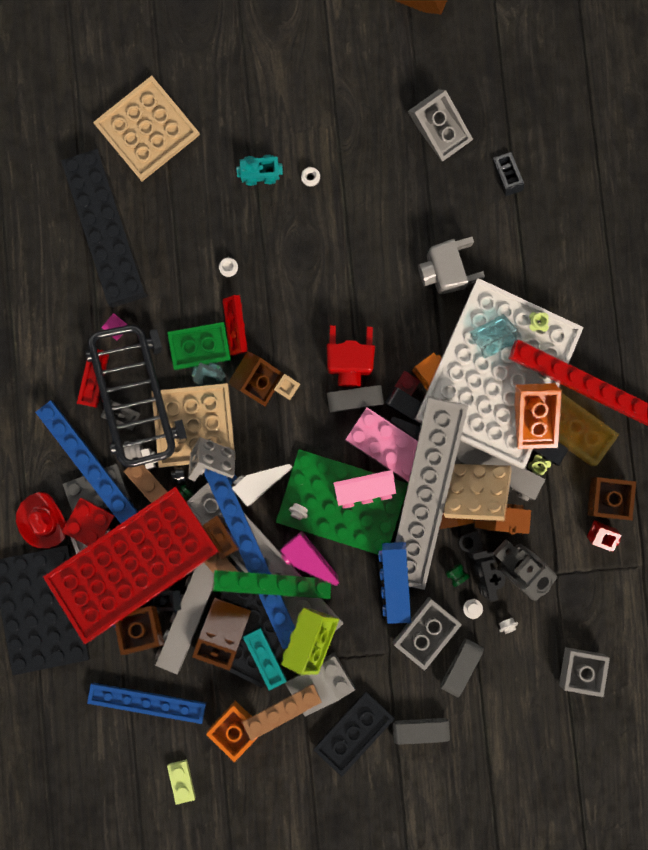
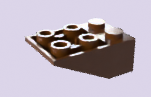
M214 598L192 658L230 671L251 610Z

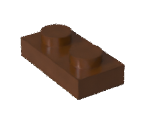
M220 515L215 516L202 525L218 549L221 559L227 558L240 549Z

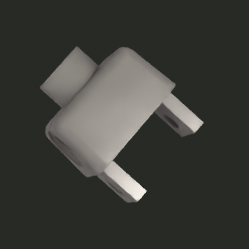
M473 237L455 241L453 238L432 246L427 254L428 262L418 264L423 285L427 286L435 283L437 292L445 294L463 290L467 285L475 283L477 278L483 280L485 277L483 271L466 276L458 251L471 247L474 243Z

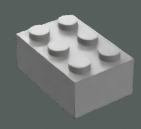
M428 597L411 618V623H407L394 639L393 644L425 671L462 624Z

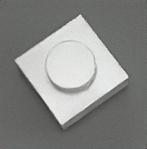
M149 448L141 450L142 457L156 454L155 451L152 452ZM156 462L145 464L146 469L155 468Z

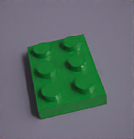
M224 322L168 332L174 370L231 360Z

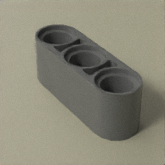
M381 385L327 393L329 412L384 405Z
M465 638L444 676L440 688L458 698L481 658L484 647Z
M433 718L394 721V743L419 744L450 741L449 719Z

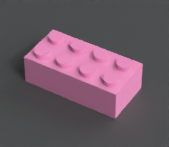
M366 408L345 441L387 469L392 470L393 473L409 483L418 441L369 408Z

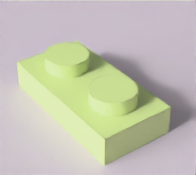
M187 759L168 764L167 768L176 805L195 800L196 796Z

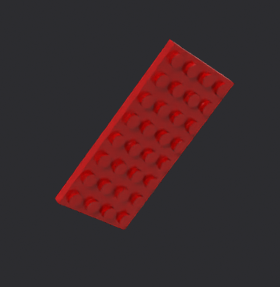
M174 487L46 574L43 578L84 644H87L211 559L219 551L178 488Z

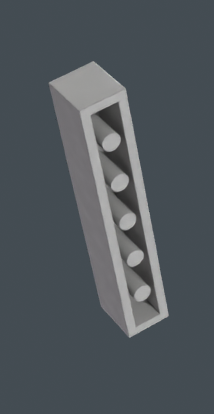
M460 441L455 464L511 466L512 473L509 492L511 493L513 490L519 493L518 497L525 501L536 499L546 479Z
M205 563L197 567L192 576H188L185 587H187L186 592L180 595L181 610L174 611L170 619V623H173L170 631L166 630L163 636L164 646L158 649L155 659H157L155 666L178 674L212 593L213 572Z

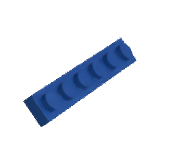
M91 683L87 704L199 724L203 723L206 703L98 683Z

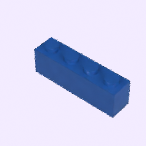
M406 542L382 543V550H379V562H383V568L380 569V580H384L385 587H381L382 599L386 598V605H383V617L387 616V624L411 623Z

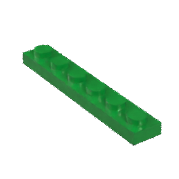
M214 570L212 591L330 599L331 583L313 577Z

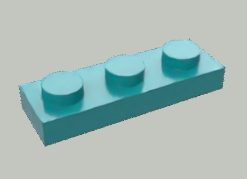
M262 628L243 636L268 690L270 691L287 682Z

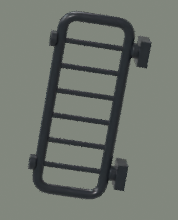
M126 325L93 333L89 337V350L85 351L87 362H92L110 428L113 442L109 443L111 453L116 454L119 462L127 467H136L169 458L175 451L174 439H177L178 444L185 443L187 435L182 420L174 421L173 428L170 427L149 349H152L153 355L161 353L162 346L157 329L150 330L148 338H146L143 330L136 325ZM130 332L138 336L139 344L97 352L96 341L98 339ZM141 347L144 358L143 362L102 370L99 356ZM146 365L149 376L148 380L107 389L103 374ZM151 383L154 394L153 398L112 407L108 392ZM153 401L156 402L159 416L117 425L114 410ZM161 420L164 434L122 444L118 429ZM166 438L167 449L164 452L136 459H127L124 454V447Z

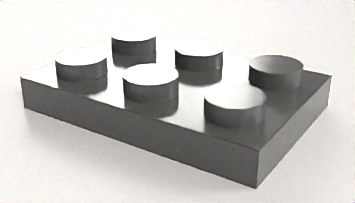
M114 464L106 467L105 470L128 500H131L119 465ZM85 476L63 484L72 512L80 498H84L103 509L108 508Z

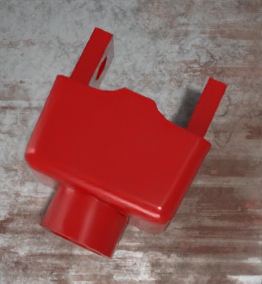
M330 325V344H327V370L330 374H338V386L361 387V375H370L372 373L375 345H372L373 327H367L366 345L353 340H346L344 343L335 344L336 326Z

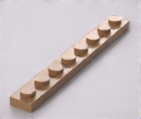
M144 465L128 467L123 471L151 503L167 493L165 488ZM219 554L205 562V565L213 573L214 570L238 572L227 558L221 559Z

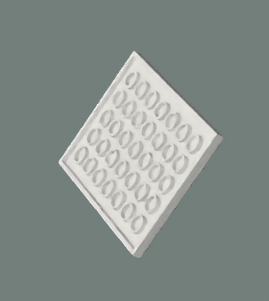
M477 278L415 420L422 423L428 396L468 404L460 441L521 469H525L533 448H517L514 404L515 385L555 383L559 387L560 383L508 359L514 341L519 339L559 360L569 363L583 327ZM532 312L536 314L545 312L548 314L549 329L546 332L542 330L533 332L530 330L531 319L529 315Z

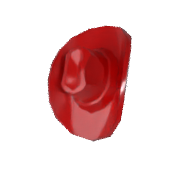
M38 492L29 495L20 504L16 512V525L27 543L36 548L49 549L59 545L66 538V534L62 533L66 521L49 494Z

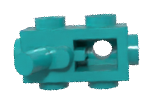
M265 155L263 158L247 156L244 159H240V166H237V177H241L242 183L246 182L248 186L256 185L258 181H264L265 184H274L276 180H280L279 175H283L282 163H278V157L273 155ZM268 169H272V170H273V172H266V171H267Z

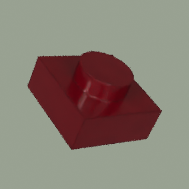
M404 371L394 387L403 390L411 396L420 380Z

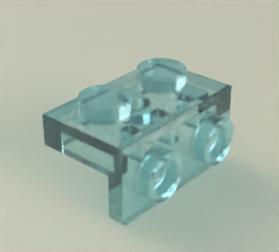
M503 314L472 330L470 337L480 347L482 357L485 359L506 347L512 346L514 341L517 340V328Z
M199 363V366H195L192 373L193 381L200 386L205 375L222 382L225 378L222 368L213 363H209V366Z

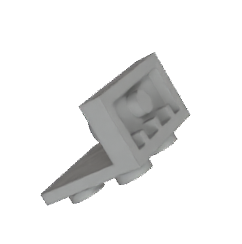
M200 437L190 452L188 479L196 481L198 476L204 473L205 469L233 478L235 475V451Z

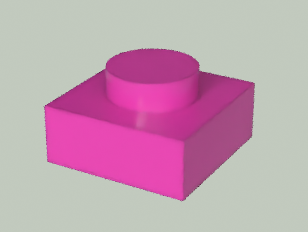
M113 313L101 328L107 330L126 326L127 324ZM123 334L112 337L118 340Z

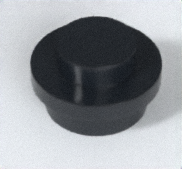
M174 466V470L170 471L172 482L180 485V483L185 482L182 467L177 468V466Z

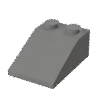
M438 89L408 111L415 125L441 161H444L473 140L446 90Z
M335 652L324 658L318 675L298 674L285 682L291 694L311 684L314 685L322 703L303 712L304 716L340 700L355 690L353 682Z

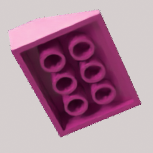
M303 531L288 541L281 549V557L288 565L292 563L294 567L331 584L337 585L339 583L337 573Z

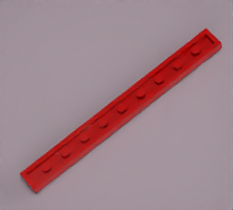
M519 339L514 341L508 359L648 426L647 402Z

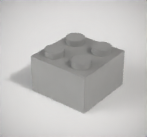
M565 647L559 686L565 691L604 697L610 658L601 653Z

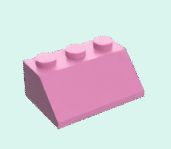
M392 470L333 483L338 506L342 505L343 509L353 507L354 502L361 501L362 504L372 503L373 498L380 497L381 500L392 498V494H396Z

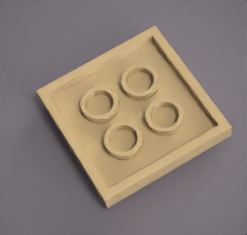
M455 464L444 508L445 518L505 521L512 473L511 466Z

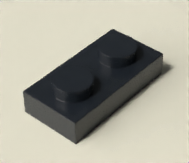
M164 590L151 599V606H156L157 611L181 610L179 590Z

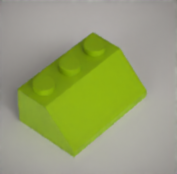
M303 608L298 615L296 628L290 635L291 641L289 646L283 653L281 665L301 675H318L340 619L314 609Z

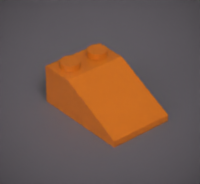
M555 383L515 385L514 404L517 448H558L561 389Z

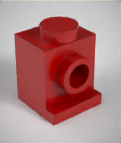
M594 520L587 538L592 545L613 552L620 543L621 534L616 528Z

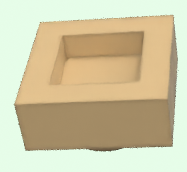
M284 374L274 391L291 400L300 384Z

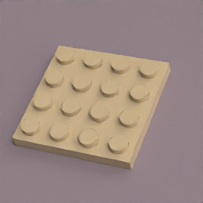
M150 76L93 122L141 182L200 135L198 130L153 76Z
M228 383L161 390L170 427L173 428L174 421L182 420L187 440L185 443L178 444L177 439H174V453L169 458L158 461L159 468L189 465L190 452L200 437L235 451ZM153 401L154 417L159 416L156 402ZM155 420L156 436L164 434L161 420ZM166 438L156 440L157 453L166 451Z

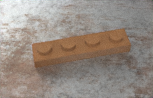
M311 684L242 721L252 741L322 703L314 685Z

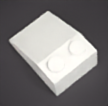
M287 464L246 476L241 475L233 482L235 486L232 489L247 506H250L293 467Z

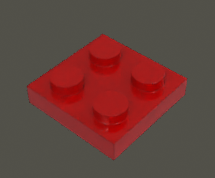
M80 498L62 533L89 546L107 533L115 516L92 502Z

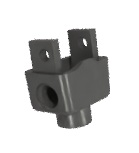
M505 539L493 552L501 561L497 567L498 570L533 601L548 593L551 585L557 579L556 573L546 562L522 544H517L514 547ZM523 560L521 564L515 569L517 562Z

